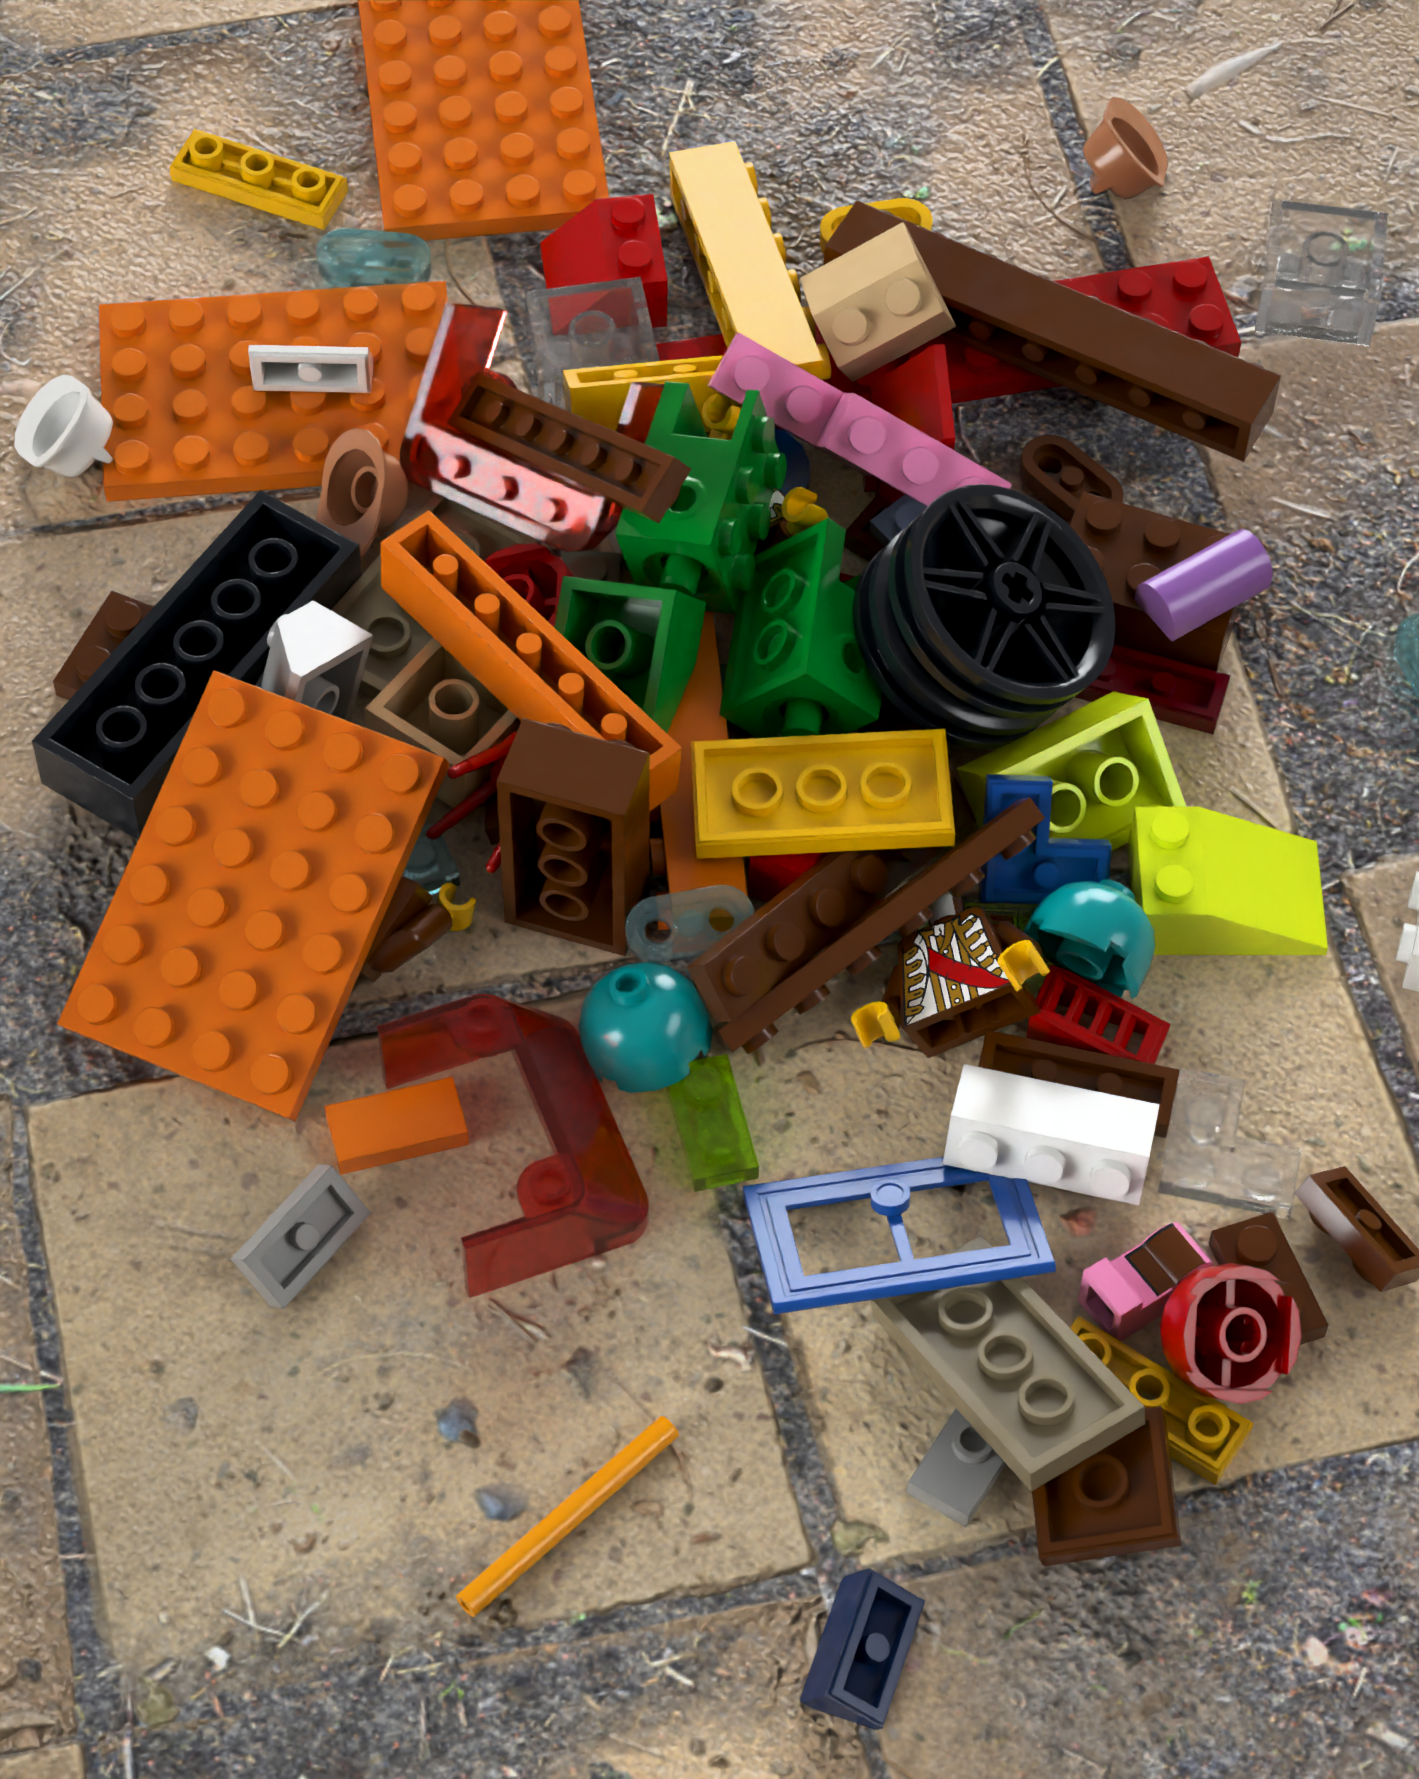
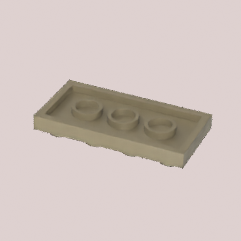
M444 484L438 487L408 522L410 523L430 510L483 561L494 552L514 544L537 543L541 545V536ZM381 554L331 609L334 613L373 634L358 691L371 699H374L433 638L381 588Z
M981 1235L949 1254L993 1247ZM1022 1277L871 1300L872 1316L1031 1492L1145 1424L1144 1405Z

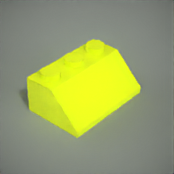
M1114 691L1030 732L1010 744L957 768L979 828L983 826L986 774L1050 776L1053 785L1049 838L1108 839L1112 845L1111 851L1129 842L1135 806H1186L1149 699Z

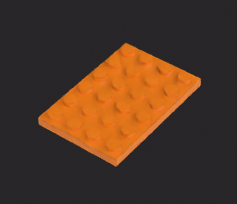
M358 0L385 244L558 229L595 199L609 198L579 0Z
M446 281L99 304L101 405L110 413L113 419L112 431L104 447L113 458L110 464L103 462V485L106 502L322 486L325 459L332 444L343 432L353 428L370 431L379 440L383 451L400 461L407 475V480L463 476L459 431L447 424L457 407ZM249 345L368 347L373 356L371 393L253 390L248 354Z
M213 670L57 1025L296 1122L448 770L449 762L442 756Z

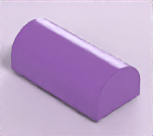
M1239 529L1139 584L1136 588L1134 600L1171 641H1174L1269 588L1273 575L1271 561L1258 538L1248 530Z

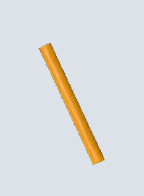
M664 1416L657 1418L461 1590L455 1597L463 1610L471 1617H475L677 1439L679 1433L675 1426Z

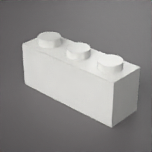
M964 1064L950 1117L943 1164L996 1176H1004L1010 1179H1027L1029 1183L1139 1205L1159 1104Z

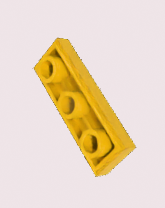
M195 128L169 167L171 181L325 230L348 192L347 177Z
M1078 1316L1070 1329L1145 1408L1162 1407L1166 1417L1171 1458L1216 1485L1250 1436L1254 1423L1217 1400L1202 1396L1193 1391L1173 1373ZM1139 1393H1150L1157 1399L1147 1400L1142 1398Z

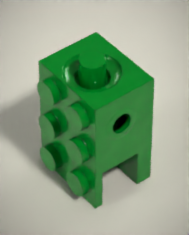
M665 381L645 444L674 456L691 468V471L680 488L678 498L667 509L659 524L625 508L622 510L615 536L635 585L677 590L707 602L705 611L736 614L742 591H749L753 584L755 574V560L753 556L758 540H765L768 535L771 522L770 501L774 489L779 490L782 488L787 468L785 454L779 453L774 438V420L772 417L767 416L758 390L747 389L732 439L726 440L707 437L689 383Z
M829 518L753 556L755 560L754 580L749 591H742L735 614L719 715L756 738L848 734L879 718V711L882 705V690L876 684L862 658L853 624V600L855 588L861 574L843 583L839 581L846 529Z

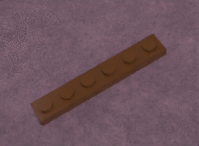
M479 372L476 373L447 424L465 436L658 524L667 509L678 498L680 488L691 471V468L674 456Z
M949 767L956 839L977 821L951 767ZM946 846L829 852L687 966L715 1023L734 1021Z
M1030 797L1016 800L853 922L734 1021L719 1023L713 1027L712 1034L725 1051L734 1052L742 1046L745 1052L749 1054L758 1049L779 1032L773 1024L775 1020L793 1007L801 1015L817 1005L831 993L825 985L827 981L843 969H846L850 976H853L869 966L882 955L881 950L877 946L879 942L895 930L902 937H905L921 927L934 916L928 907L931 903L947 891L956 899L973 888L985 877L979 867L995 855L1000 853L1004 860H1008L1030 845L1037 838L1031 829L1044 820L1045 817Z

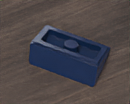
M870 1568L845 1576L837 1590L800 1697V1702L812 1709L875 1730L882 1729L925 1601Z

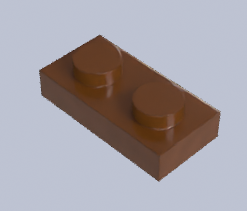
M111 591L53 680L56 695L70 700L154 606Z
M1346 1166L1308 1175L1294 1192L1309 1210L1313 1223L1321 1231L1333 1237L1352 1259L1353 1267L1359 1276L1374 1285L1380 1292L1407 1285L1419 1279V1249Z
M1273 1211L1211 1231L1209 1246L1219 1265L1230 1263L1247 1265L1269 1271L1279 1279L1274 1281L1281 1287L1285 1296L1293 1297L1299 1309L1302 1333L1300 1345L1325 1337L1329 1326Z

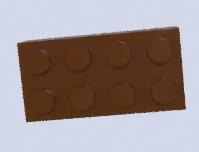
M525 718L522 719L497 779L505 923L626 956L649 897L650 752L636 749L633 745L622 740L607 741L577 733L559 723L549 722L544 724Z

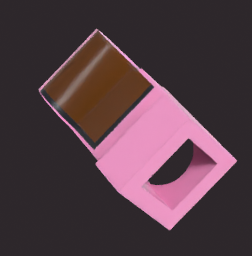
M1170 1223L1159 1228L1141 1244L1116 1259L1109 1261L1105 1257L1086 1268L1082 1276L1078 1302L1101 1330L1117 1340L1123 1341L1162 1315L1164 1305L1180 1282L1198 1269L1214 1266V1263L1180 1223ZM1106 1305H1107V1306L1109 1307V1309L1114 1313V1315L1111 1314V1313L1108 1311Z

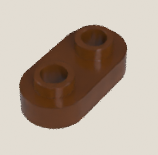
M1043 435L1032 439L1023 448L1020 463V478L1023 484L1069 523H1071L1082 492L1123 503L1124 493L1119 481L1066 438L1056 435ZM1044 471H1051L1056 474L1047 475Z

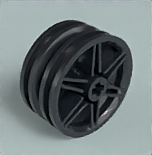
M985 484L967 485L955 488L939 496L868 562L855 588L853 600L854 631L862 658L876 684L891 703L923 730L945 729L946 741L959 746L978 749L999 748L1034 731L1041 723L1050 718L1058 709L1066 705L1099 677L1109 661L1114 646V605L1105 576L1093 554L1078 534L1056 513L1035 499L1009 488ZM999 666L1004 671L1005 677L993 672V670Z

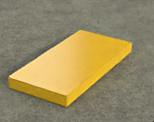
M945 729L691 741L696 859L955 846V826Z

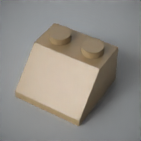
M904 222L800 278L810 311L837 367L852 382L956 327Z

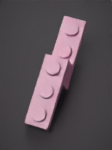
M736 333L707 385L741 406L747 389L758 390L767 416L773 418L776 426L858 473L873 476L926 507L939 496L958 487L985 484L1010 489L1012 485L1007 480L856 393H843L741 333Z

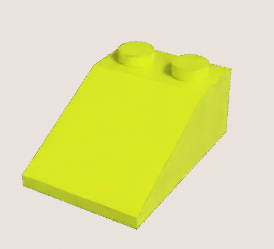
M1135 806L1127 847L1130 890L1135 895L1134 901L1143 908L1154 929V955L1327 954L1328 943L1317 841L1199 806Z

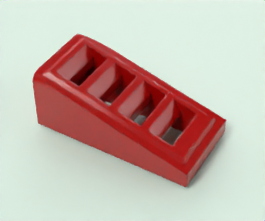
M1051 964L1050 972L1046 975L1036 997L1040 1013L1029 1017L1026 1038L1156 1064L1168 1035L1170 1023L1071 971ZM1058 1004L1068 1007L1065 1017L1055 1012ZM1083 1013L1094 1017L1089 1030L1079 1025ZM1108 1022L1119 1026L1113 1042L1102 1037ZM1133 1031L1144 1035L1136 1055L1126 1050Z

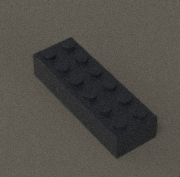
M260 490L32 740L41 783L139 840L213 670L256 686L259 677L265 670L270 647L267 645V638L275 621L283 614H289L311 601H315L331 610L362 575L359 544Z

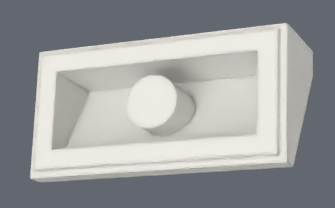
M249 345L248 354L253 390L371 393L373 356L368 347Z

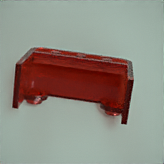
M446 302L400 448V465L406 477L420 487L559 550L586 552L594 549L617 527L623 507L465 436L447 424L477 372L517 389V387L508 376L490 368L508 311L498 307ZM631 382L616 432L645 444L664 384Z
M475 994L377 1026L382 1076L387 1089L472 1061L511 1051L554 1153L552 1156L531 1163L523 1170L518 1179L517 1199L524 1217L461 1237L464 1281L469 1298L626 1246L642 1236L649 1222L648 1196L597 1076L587 1060L579 1034L571 1022L561 1016L495 995Z

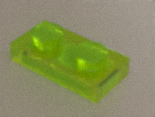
M728 1054L691 1061L688 1064L691 1073L681 1081L667 1086L666 1090L694 1192L759 1179V1163Z

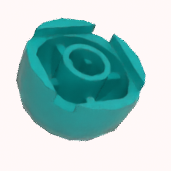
M1108 879L1101 880L1100 883L1093 881L1067 883L1041 901L1023 931L1041 945L1043 956L1051 963L1071 971L1119 997H1122L1125 990H1129L1131 999L1138 995L1148 975L1155 950L1154 929L1143 908L1134 901L1135 895L1123 884Z
M654 962L624 965L608 972L595 982L583 1001L578 1025L580 1042L593 1075L601 1082L602 1076L605 1079L616 1081L618 1090L629 1093L657 1091L684 1079L691 1073L688 1064L697 1057L700 1050H702L704 1057L711 1048L713 1031L707 1010L694 984L668 965Z

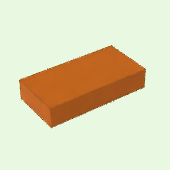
M453 1076L324 1106L340 1175L469 1145L468 1130Z

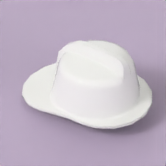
M63 374L44 385L28 403L15 432L14 447L18 454L34 467L42 466L63 476L77 477L86 471L95 460L108 464L112 462L113 458L104 447L112 431L113 419L110 413L92 396L90 389L73 376Z

